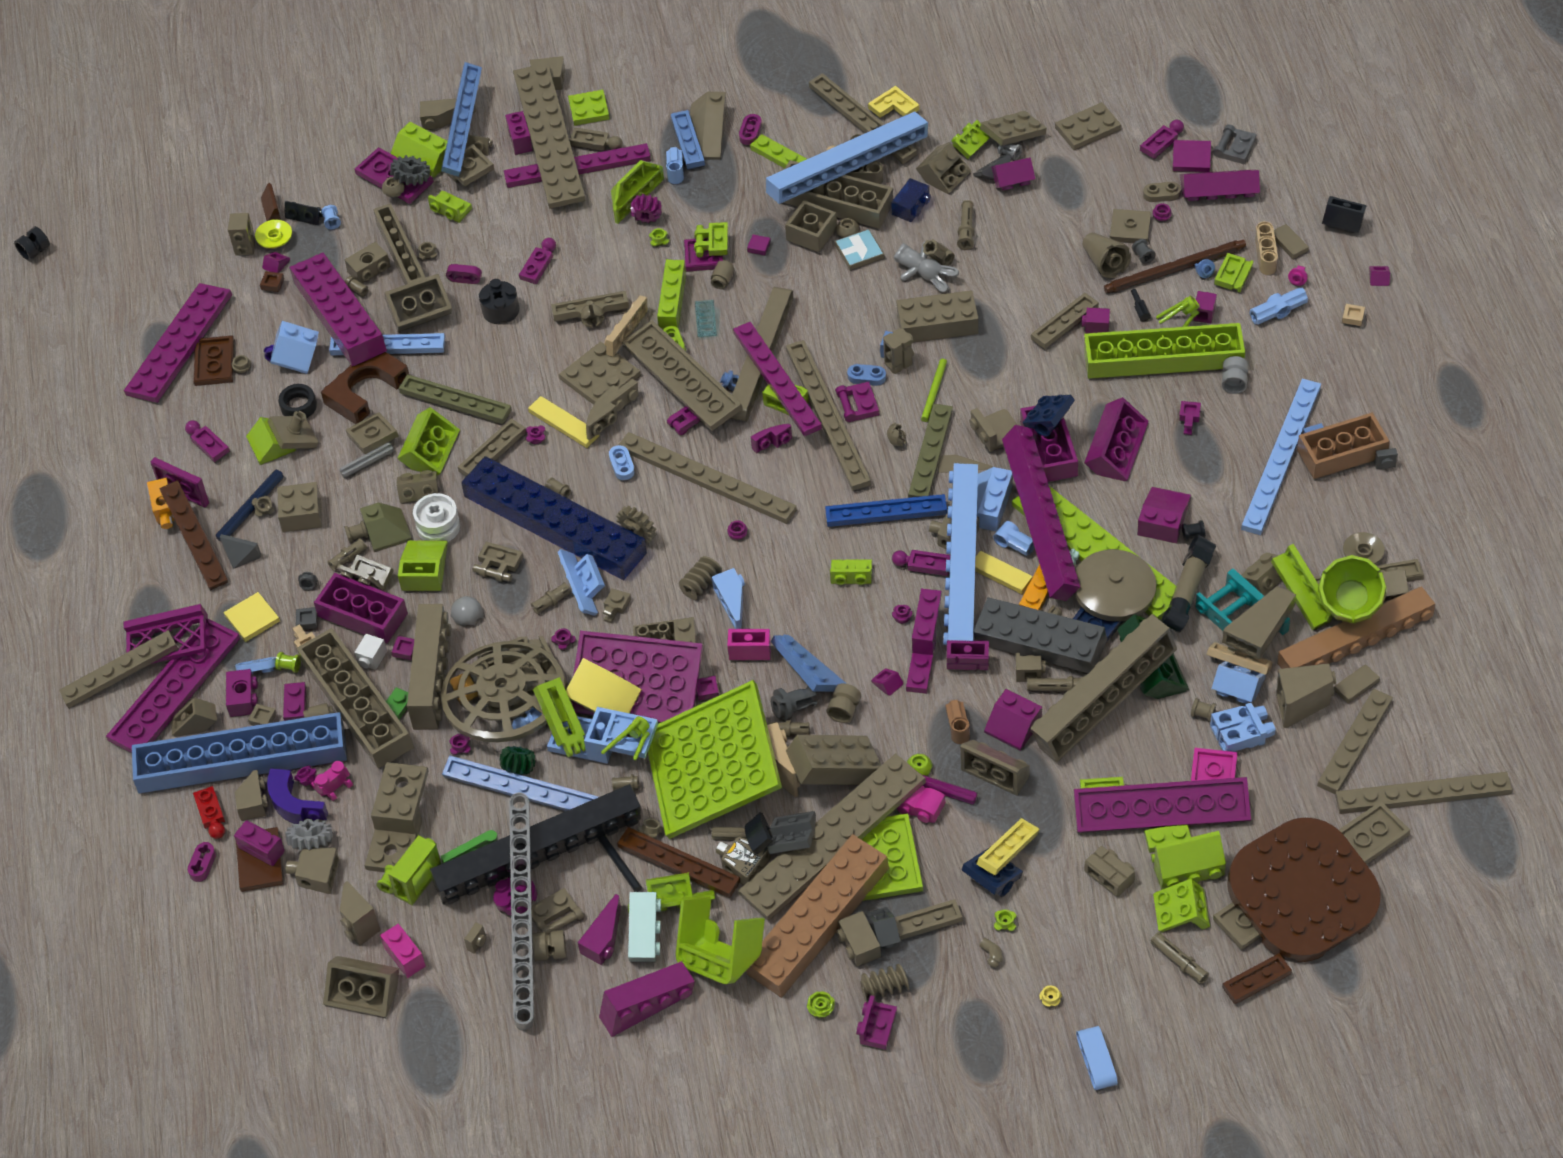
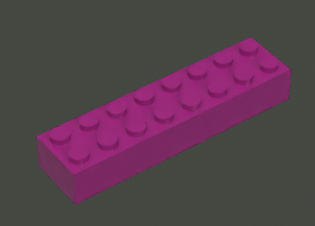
M324 253L317 254L289 267L294 284L352 367L387 351L382 333Z

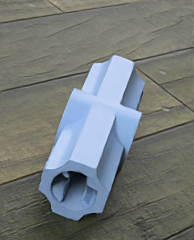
M1297 288L1283 295L1279 293L1271 295L1267 302L1250 309L1249 314L1253 323L1259 325L1274 317L1278 319L1286 317L1292 309L1308 303L1306 291L1303 288Z

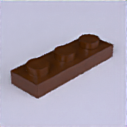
M1280 953L1224 982L1222 988L1232 1002L1237 1004L1291 975L1292 969Z

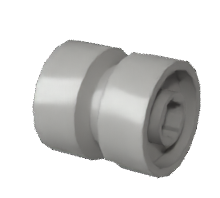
M1237 356L1225 359L1222 372L1223 390L1232 394L1245 391L1248 379L1247 360Z

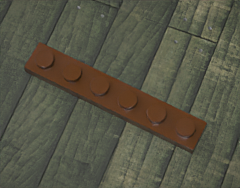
M178 480L159 488L209 590L211 591L228 583V579Z
M627 827L617 842L618 848L675 874L689 872L691 881L728 898L732 896L741 882L740 877L630 827Z

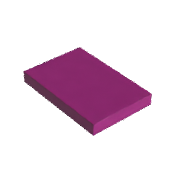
M156 457L150 461L156 480L167 478L169 484L178 480L187 500L205 508L208 506L209 500L201 478Z

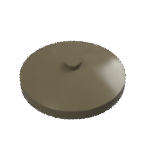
M1116 549L1102 550L1086 557L1076 569L1080 588L1074 593L1076 600L1085 611L1097 618L1107 621H1126L1134 614L1139 616L1144 613L1154 600L1156 592L1155 575L1151 567L1142 558L1133 553Z

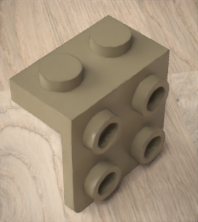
M978 408L971 410L970 426L975 430L989 452L1003 447L1002 438L1014 425H1017L1006 409H1002L984 417Z
M356 555L351 568L340 564L337 566V569L341 571L340 575L385 591L394 571L391 567Z

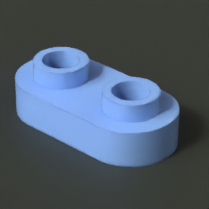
M621 445L612 447L609 451V459L615 476L620 480L632 478L635 471L628 449Z
M276 657L241 662L236 664L235 668L236 671L251 669L252 674H254L253 671L259 670L262 673L274 671Z

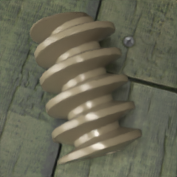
M702 556L699 562H696L694 567L689 570V573H686L684 578L679 581L681 591L688 598L697 600V595H702L703 590H706L708 585L712 584V576L722 573V567L714 559Z
M896 964L895 971L891 966H888L887 974L881 968L879 969L878 976L874 971L870 972V978L865 973L861 975L860 984L866 1002H868L869 994L875 996L876 999L877 992L882 997H885V990H888L893 995L895 987L901 993L902 985H905L909 990L906 973L900 964Z

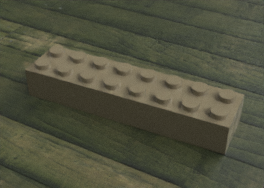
M1153 614L1144 619L1139 627L1132 633H1129L1117 647H1114L1108 656L1094 666L1092 671L1083 676L1076 686L1068 690L1060 701L1053 704L1045 715L1034 722L1030 729L1039 748L1056 763L1177 650L1170 628Z
M332 628L296 648L303 665L335 710L341 713L343 721L378 769L386 765V762H391L414 749L408 731Z

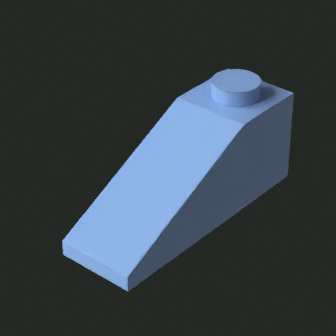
M732 568L712 576L713 590L734 628L741 629L743 586H745L742 575H738L735 569Z

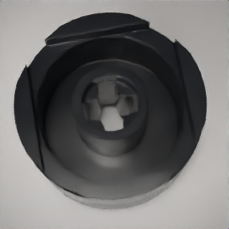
M492 279L490 283L481 289L479 301L485 320L492 324H500L503 321H506V323L511 322L517 317L519 302L516 288L512 284L500 281L499 279Z

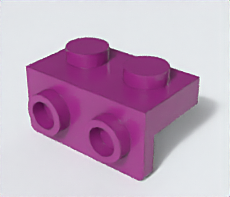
M870 995L869 1001L863 1005V1022L859 1021L856 1034L859 1035L860 1044L887 1049L897 1014V1006L875 1002V996Z

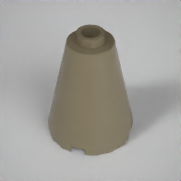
M1089 233L1083 239V248L1102 276L1108 279L1115 278L1119 272L1123 273L1126 271L1132 258L1128 246L1097 233Z

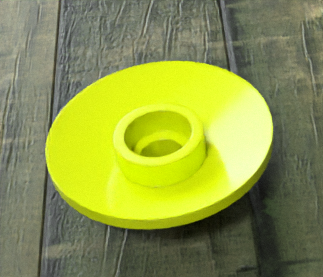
M282 220L264 222L255 232L257 243L264 248L270 249L285 245L292 237L291 226Z

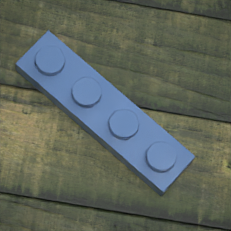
M689 111L670 114L687 169L705 166Z

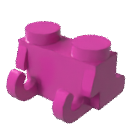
M335 761L326 772L316 776L311 786L321 796L326 795L330 800L334 801L337 799L334 793L336 789L343 784L350 788L353 786V783L350 779H346L350 774L343 762Z

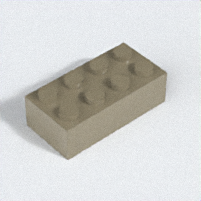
M972 290L896 300L899 328H903L907 333L909 332L914 342L978 334V315Z
M796 735L786 750L800 784L860 785L881 766L868 736Z

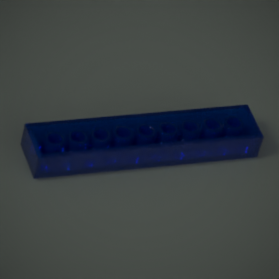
M484 456L461 482L464 497L564 550L574 553V555L583 558L586 554L592 555L597 567L623 581L647 554L645 538L487 456Z

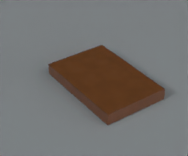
M233 335L201 338L195 347L194 361L195 386L233 382Z
M278 827L264 829L280 838ZM236 843L241 892L284 885L281 857L271 866L241 850Z

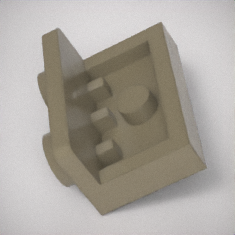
M425 470L420 472V474L404 473L397 477L400 503L418 501L426 495L439 493L437 472Z
M1267 552L1261 555L1260 559L1252 566H1249L1241 575L1251 585L1256 586L1258 591L1264 596L1282 581L1271 563L1272 558L1279 555Z

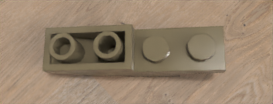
M631 379L620 388L613 385L599 397L587 418L586 435L588 440L599 435L609 425L614 424L617 420V412L621 411L623 407L638 397L637 381Z

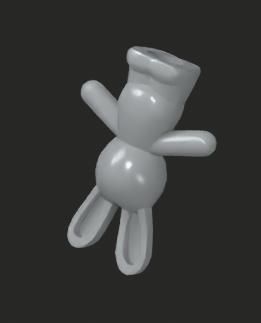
M925 241L922 243L920 253L903 243L894 255V260L910 269L901 275V280L906 281L919 272L923 279L931 281L941 293L948 292V285L939 275L955 278L959 275L958 269L940 265L934 259H927L928 255L923 252Z

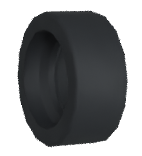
M293 384L287 386L279 395L278 402L283 416H293L295 411H301L308 418L317 408L315 394L308 385ZM296 397L309 399L307 403L300 407L293 408L287 406V403Z

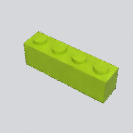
M666 259L657 314L658 326L661 329L668 326H676L679 329L686 282L685 260Z

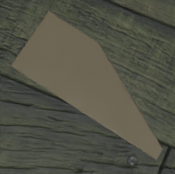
M942 455L938 463V473L953 471L954 463L978 464V470H988L993 466L959 455Z

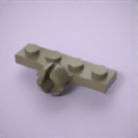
M626 291L551 304L554 322L580 317L585 326L593 328L592 323L594 322L596 327L602 324L605 312L629 308Z

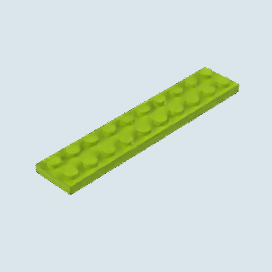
M1050 487L1069 551L1071 549L1078 551V559L1081 562L1089 555L1102 550L1116 549L1135 554ZM1018 496L1012 500V506L1025 516L1020 497ZM1150 566L1156 578V592L1152 604L1145 613L1149 616L1153 614L1160 620L1169 607L1176 585Z

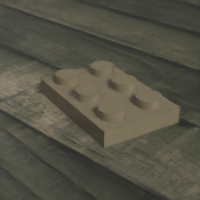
M1101 102L1055 122V129L1071 148L1076 150L1121 130V124Z
M1026 111L981 122L980 126L982 131L1001 146L1045 135L1047 130L1043 124Z

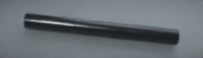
M605 835L599 836L598 841L634 892H639L642 889L641 885Z

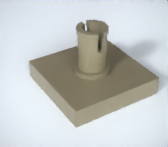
M295 411L293 416L269 417L268 424L281 449L317 448L319 442L306 419L305 413Z

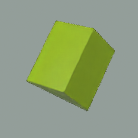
M260 417L246 435L260 465L296 451V449L280 448L268 424L269 418Z

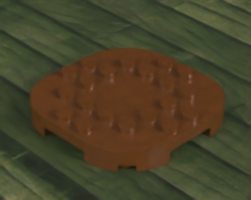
M1305 817L1287 821L1247 844L1236 854L1228 874L1227 887L1229 896L1235 907H1240L1263 938L1262 944L1273 954L1280 953L1283 959L1287 957L1295 959L1297 962H1309L1319 959L1327 951L1357 933L1359 935L1371 925L1380 905V888L1372 871L1342 832L1328 822L1316 818Z

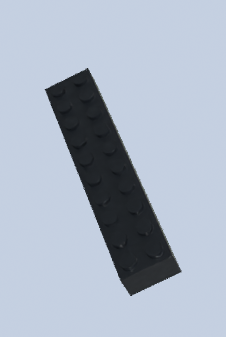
M631 784L530 826L531 869L538 867L545 860L553 861L560 856L559 854L566 851L568 853L574 852L579 849L580 845L595 843L601 835L607 834V836H611L622 827L636 825L641 820V806ZM510 835L430 869L432 881L442 904L455 903L461 896L476 894L482 887L487 885L492 887L501 879L511 877ZM519 843L515 846V849L523 850L526 845ZM519 864L515 867V869L517 871H522L526 869V866L524 864Z

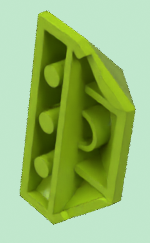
M640 160L617 182L611 190L615 223L618 224L631 212V202L635 199L636 195L650 194L664 180L663 166Z

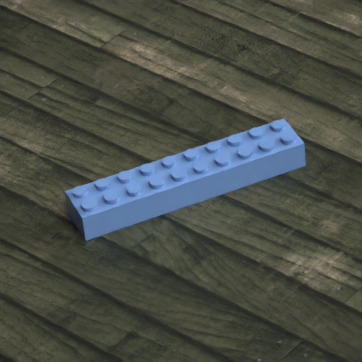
M340 712L132 745L133 781L138 794L246 777L254 770H258L259 774L269 773L270 768L290 770L347 760L345 727Z

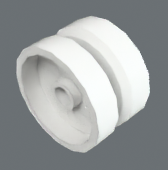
M433 493L424 496L415 504L413 516L418 535L423 541L449 542L459 533L460 520L454 500L449 496Z

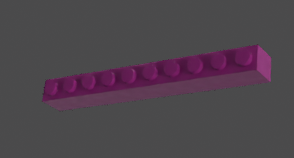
M1014 425L1002 438L1049 596L1053 599L1067 601L1080 588L1078 577L1031 428Z

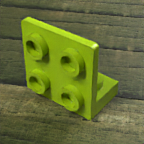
M1192 878L1153 894L1158 930L1160 932L1188 922L1196 924L1202 930L1210 927L1205 890Z

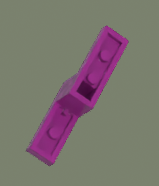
M921 588L912 634V657L906 684L907 692L927 694L936 646V624L942 597L941 590Z

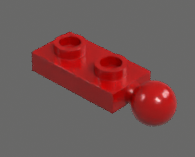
M211 786L194 792L193 796L204 828H208V833L212 838H222L225 834V827L222 824L225 822L214 787Z

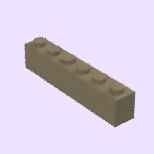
M391 203L373 209L376 224L404 284L426 278Z

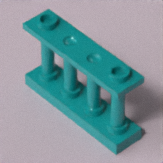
M1231 569L1227 572L1226 586L1209 598L1204 597L1200 592L1197 593L1195 606L1201 614L1206 615L1223 631L1225 627L1232 623L1228 616L1245 604L1252 607L1264 595L1235 569ZM1230 592H1235L1240 597L1222 611L1213 605ZM1287 617L1278 631L1282 635L1289 632V617Z

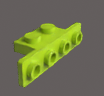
M689 872L646 879L647 891L656 892L657 899H661V911H665L671 906L680 908L681 899L699 897L715 899L713 890L692 893Z

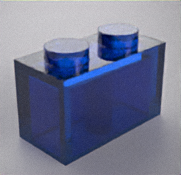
M909 178L891 202L892 215L912 222L915 217L920 215L924 205H927L931 199L929 185Z

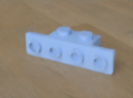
M560 549L557 553L565 570L566 578L571 585L572 593L577 600L578 608L585 614L596 616L598 612L592 598L605 585L593 556L586 554L577 562L574 553Z

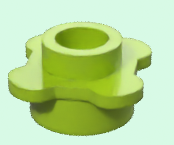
M661 228L654 229L649 234L652 240L650 242L651 245L660 246L668 244L667 231Z
M1004 909L995 913L996 923L994 928L997 931L1002 929L1015 930V912Z

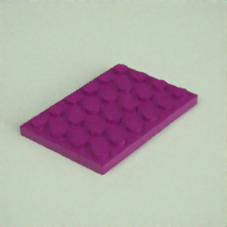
M580 630L574 674L584 658L642 689L630 714L657 719L658 723H661L695 707L703 644ZM570 700L576 714L594 716V712Z

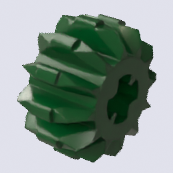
M507 746L502 749V754H500L501 769L514 774H529L535 767L536 755L528 748Z

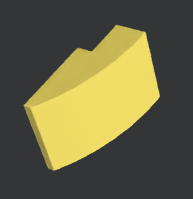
M584 658L566 689L571 701L594 713L597 707L630 713L642 689Z

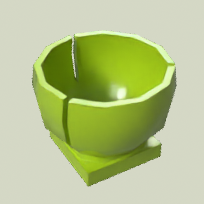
M1354 555L1334 560L1321 574L1318 586L1322 606L1335 619L1348 623H1357L1370 619L1383 606L1387 592V586L1381 570L1369 559Z

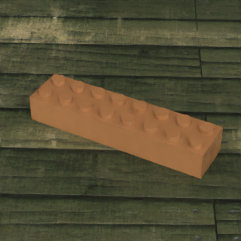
M852 834L762 941L761 955L746 970L747 975L782 998L837 932L836 930L839 929L838 920L849 917L869 891L873 889L888 871L887 856Z

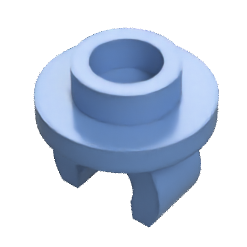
M1204 259L1195 264V269L1200 277L1209 278L1215 271V264L1209 259Z
M729 370L728 373H723L720 383H722L724 388L728 387L731 391H734L736 384L733 382L737 383L739 376L733 375V371Z

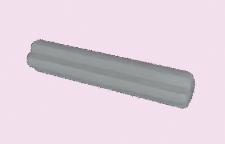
M386 443L341 467L340 473L346 478L391 454L394 449L390 443Z

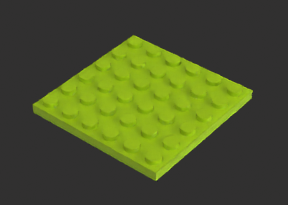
M754 680L661 722L656 728L648 750V756L665 836L669 839L782 788L758 686Z

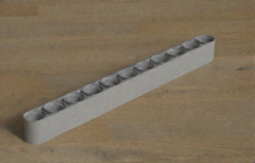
M518 792L513 794L509 801L513 1016L517 1028L527 1030L534 1024L530 806L528 797L524 793ZM523 802L525 806L519 809L514 807V804ZM519 822L526 825L523 829H516L514 827ZM519 843L526 845L523 850H517L515 846ZM519 864H524L526 869L524 871H517L515 867ZM519 885L527 887L524 892H517L515 889ZM520 906L528 909L523 914L516 912V909ZM521 927L528 930L525 935H519L516 931ZM520 949L528 950V954L523 957L518 956L517 952ZM521 970H526L529 973L526 978H519L517 976ZM521 992L529 994L526 1000H520L517 996ZM523 1013L530 1016L529 1020L525 1022L519 1021L518 1017Z

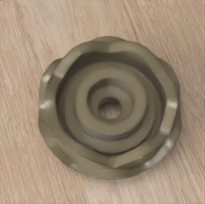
M389 177L383 182L382 192L387 197H399L404 192L405 184L404 182L399 183V179L394 180L393 177Z
M851 218L842 219L836 226L837 235L844 238L858 233V223Z
M893 423L887 430L888 439L892 445L902 447L903 444L907 443L905 440L906 433L901 430V424Z

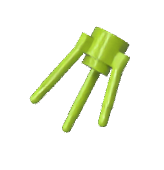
M1190 295L1157 315L1156 318L1159 319L1165 316L1159 321V324H1162L1182 311L1185 315L1191 314L1182 326L1188 327L1193 318L1199 314L1197 309L1200 305Z
M637 716L620 735L601 751V754H605L629 734L635 739L641 737L633 760H637L645 740L650 735L647 731L650 727L647 720Z

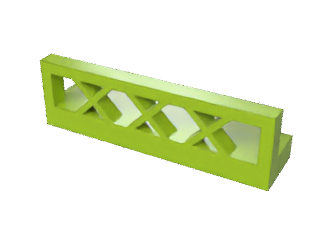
M1294 544L1289 545L1285 553L1272 558L1271 563L1287 589L1296 594L1295 602L1311 629L1315 630L1330 623L1333 616L1322 606L1318 593L1319 584Z

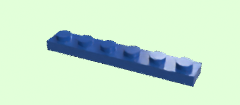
M945 494L825 506L827 527L941 516L947 514Z

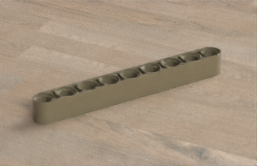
M773 287L757 328V332L772 353L792 304L793 290ZM748 354L732 394L741 403L743 409L730 418L746 422L749 419L764 379Z

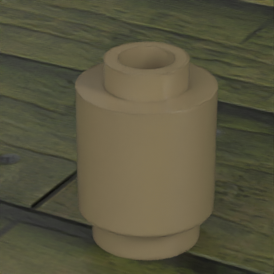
M726 260L717 263L711 275L712 286L717 289H724L728 286L735 271L732 263Z
M327 703L308 707V710L303 711L304 718L334 713L333 707L328 706Z

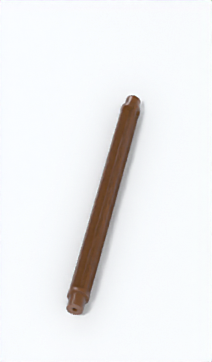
M1235 240L1216 248L1204 250L1176 261L1111 281L1109 284L1104 285L1105 293L1117 292L1133 285L1195 266L1196 263L1198 264L1204 259L1214 260L1226 256L1227 253L1238 252L1246 247L1245 240Z

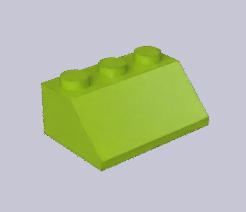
M409 122L398 132L390 154L397 158L399 156L404 158L405 155L408 158L412 156L416 159L421 158V162L426 161L427 165H430V176L434 178L441 172L447 140Z
M429 407L417 414L397 459L411 470L420 472L431 470L432 472L436 471L437 475H439L460 429Z
M1219 831L1155 846L1154 870L1161 890L1191 878L1199 883L1207 879H1218L1225 875L1226 861Z

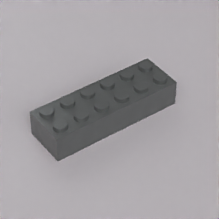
M987 597L973 631L976 641H989V647L1013 654L1020 653L1021 656H1041V661L1086 673L1092 671L1098 663L1107 641L1105 627Z

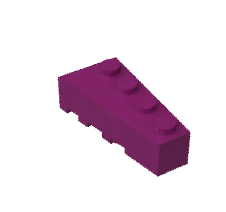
M681 961L604 991L599 1018L610 1036L613 1037L692 995L695 981Z

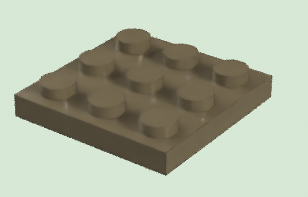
M601 341L559 374L560 380L593 405L611 386L614 385L620 388L631 379L636 380L641 376L639 369L617 353L613 357L606 355V346Z

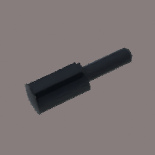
M1132 289L1131 293L1135 300L1134 307L1140 320H1149L1151 314L1145 301L1140 299L1136 289Z

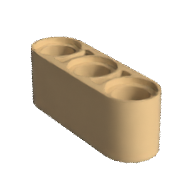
M1263 221L1256 226L1255 244L1258 264L1262 274L1272 275L1276 272L1278 258L1273 225Z

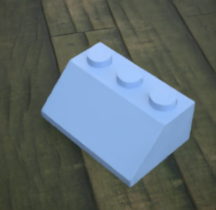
M992 467L978 474L977 517H979V528L998 531L1013 487V474L1011 470Z

